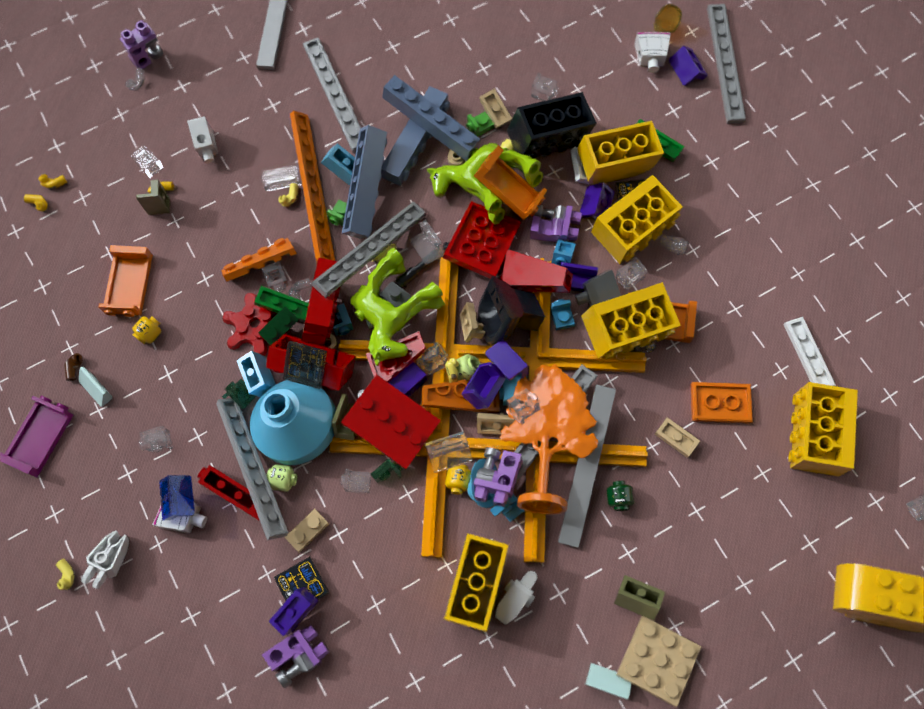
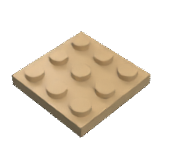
M641 616L616 675L664 702L677 707L701 646Z

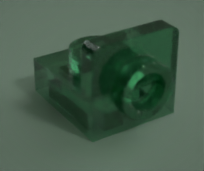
M242 379L236 383L232 381L224 388L226 393L222 396L224 399L230 396L242 409L247 407L256 397L249 394Z
M388 458L371 473V476L376 483L384 482L391 476L390 472L392 470L399 478H402L403 475L400 471L403 469Z

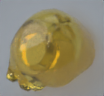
M673 4L664 5L655 16L654 31L674 33L681 24V9Z

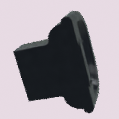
M495 276L491 277L478 306V322L484 325L481 331H485L484 339L489 345L493 346L502 340H508L516 327L538 331L545 318L544 312L534 293L513 289L508 283L499 280Z

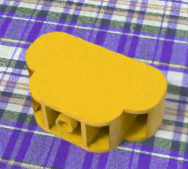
M860 564L837 565L833 610L843 613L845 617L924 633V577Z

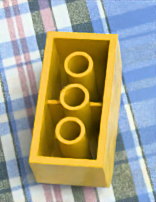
M652 121L584 135L577 148L588 183L591 185L602 182L607 183L645 173L653 168L664 154Z
M467 533L447 606L445 621L487 632L508 544Z

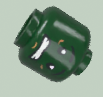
M614 481L613 485L607 488L608 506L613 508V511L630 510V507L634 504L632 486L625 484V481Z

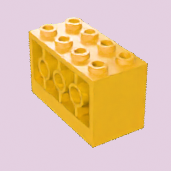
M652 175L599 215L591 233L619 264L623 261L628 262L635 256L634 253L637 250H644L649 245L648 242L651 239L655 241L662 235V231L665 228L669 230L675 225V221L680 217L679 213L683 206Z
M663 282L592 305L581 315L597 357L605 356V359L612 358L620 352H629L637 346L644 347L651 344L654 340H657V342L664 340L669 335L676 333L675 329L681 326Z
M808 382L793 395L792 404L795 405V409L791 416L793 431L790 434L792 450H790L788 455L791 469L837 477L854 469L858 390Z

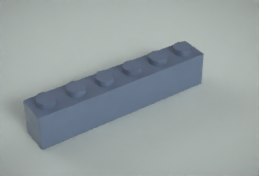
M396 75L383 87L382 98L465 161L471 157L472 151L478 148L480 138Z
M429 86L424 97L442 111L447 112L450 106L448 94ZM409 119L381 166V177L401 186L402 182L407 180L411 167L416 165L418 155L424 151L426 142L432 138V135Z
M370 125L361 128L359 131L342 234L359 239L367 238L372 233V219L376 211L374 208L375 201L379 194L378 184L381 180V166L384 163L383 154L387 145V132Z

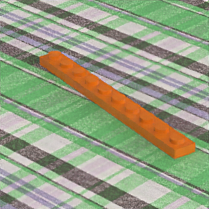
M293 110L290 113L316 264L318 257L335 261L309 117L307 114Z

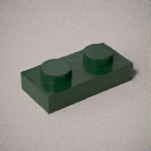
M285 306L258 334L272 345L299 319Z

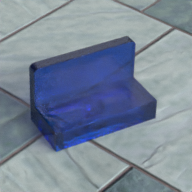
M168 475L159 480L162 521L172 520L178 516H193L195 510L191 476Z

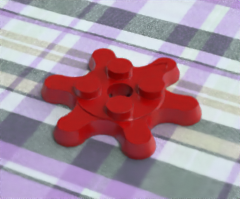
M247 293L244 297L245 306L242 311H226L223 314L222 319L224 323L233 325L236 329L235 333L228 338L227 346L231 350H236L242 344L249 343L253 346V352L265 356L268 352L267 341L258 332L278 313L254 305L257 295ZM258 319L260 321L259 326L252 328L250 323Z

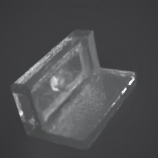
M297 165L263 171V176H261L266 191L290 187L291 183L301 185Z
M424 220L419 223L422 233L412 237L410 242L423 262L429 264L442 257L445 252L442 242L428 222Z
M463 432L425 443L434 473L472 461L468 441Z

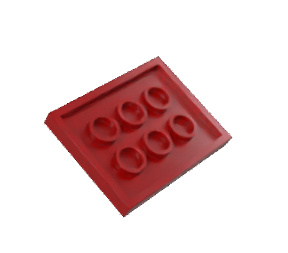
M471 201L443 255V259L487 278L496 277L521 222L505 215L499 224H493L488 217V211L485 209V206Z
M376 374L343 418L341 424L406 470L441 420Z

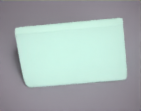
M81 367L79 370V383L103 407L112 399V395L89 370Z
M591 663L585 682L586 685L628 699L630 695V682L618 677L615 671Z

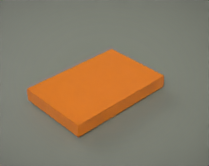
M691 382L692 421L752 423L751 384Z

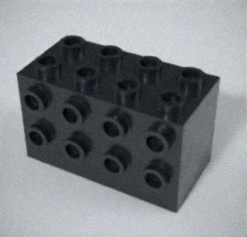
M583 92L518 107L506 131L515 151L534 159L539 156L546 157L554 152L562 153L567 149L578 147L584 135L591 133L596 125V120Z

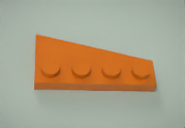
M280 238L273 245L258 249L257 253L253 255L243 256L240 259L241 261L235 264H227L221 272L226 282L248 274L250 268L260 269L265 267L268 261L278 262L282 260V256L289 253L290 256H293L297 253L288 238Z
M464 379L451 383L444 382L424 385L422 387V407L498 413L500 411L499 391L488 408L476 409L461 395L470 380Z

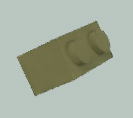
M625 575L614 604L654 621L660 610L665 591Z

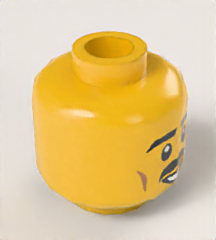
M143 316L132 327L134 332L132 335L143 344H151L162 332L159 327L161 323L152 316L150 319Z
M454 464L453 467L447 470L445 485L451 490L452 494L462 495L463 492L467 491L469 481L471 480V470H469L467 465Z

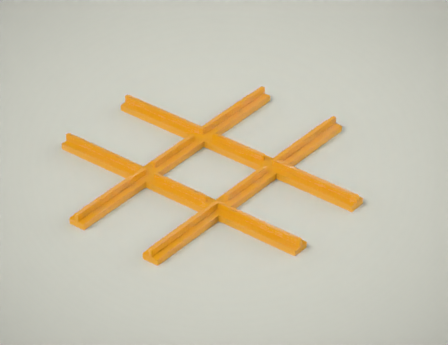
M443 257L440 259L439 288L443 292L441 298L445 305L437 309L435 343H424L427 351L414 361V363L434 364L432 384L449 383L445 364L451 358L458 359L470 354L478 358L481 364L491 362L485 355V351L492 346L454 344L459 265L445 260ZM531 292L535 294L545 318L538 331L530 330V347H511L528 365L530 381L535 376L534 371L541 365L551 367L553 364H557L560 369L578 370L581 365H584L591 371L645 372L647 359L643 352H620L612 358L605 359V356L598 358L595 350L549 348L550 292ZM340 340L339 351L355 355V360L368 361L366 354L370 352L368 348L369 341ZM431 408V414L441 421L416 455L417 457H428L421 557L442 558L446 496L445 481L448 458L484 459L485 449L490 447L501 451L499 458L501 460L503 450L514 452L521 443L505 442L501 439L449 437L450 409ZM358 435L355 436L354 440L340 439L334 436L330 442V452L384 455ZM549 442V449H552L558 442ZM603 444L598 465L646 467L648 452H646V446ZM569 450L558 451L553 454L550 463L577 464L578 456L572 454ZM539 454L526 470L525 493L537 492ZM525 511L523 562L544 563L545 514Z

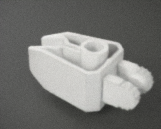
M114 531L102 539L86 557L89 567L81 578L82 583L88 584L97 572L99 574L93 581L92 586L99 589L107 577L112 578L117 575L127 554L129 545L127 535L124 534L118 541L120 535L118 531Z
M530 570L521 581L518 579L513 581L511 579L504 590L507 593L499 603L495 616L505 625L517 617L524 605L529 607L535 597L532 595L534 591L531 588L535 581H537L536 579H538L537 573Z

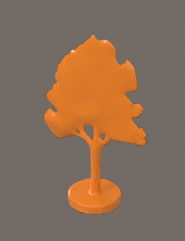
M553 364L551 367L541 365L534 371L535 376L532 381L528 380L526 376L517 381L514 397L522 400L523 403L516 409L509 407L506 410L509 418L515 420L509 427L505 425L500 431L502 433L500 439L505 442L532 443L533 448L540 455L537 492L520 495L517 500V506L527 512L553 515L566 512L568 506L566 499L547 493L549 465L553 454L558 451L569 450L579 458H586L598 447L599 442L594 433L590 435L585 434L588 429L597 424L590 411L586 409L588 406L586 393L557 364ZM551 437L557 438V445L549 449V439Z

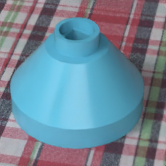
M300 379L282 381L268 389L259 398L252 411L250 432L254 444L264 455L279 464L299 465L309 462L319 456L329 446L334 437L332 420L336 412L335 405L328 394L317 384Z

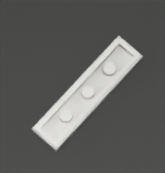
M800 317L785 322L783 325L810 382L836 386L804 318Z

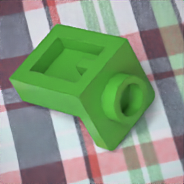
M486 112L472 117L471 114L467 115L466 126L477 137L494 128V123Z
M338 200L333 210L328 209L327 215L332 224L343 226L346 202Z

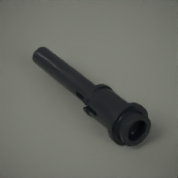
M440 246L415 267H410L400 277L397 276L394 283L402 289L407 288V284L418 277V273L444 252Z

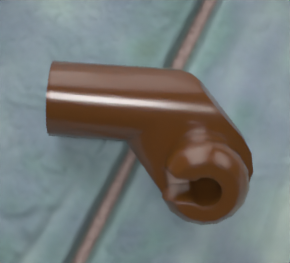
M75 353L65 362L66 381L76 380L75 371L83 362L81 354Z

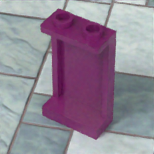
M42 395L40 398L32 396L31 399L35 401V404L5 454L0 452L1 462L36 478L39 476L73 417V414L68 412V407L57 403L55 406L51 404L52 400Z

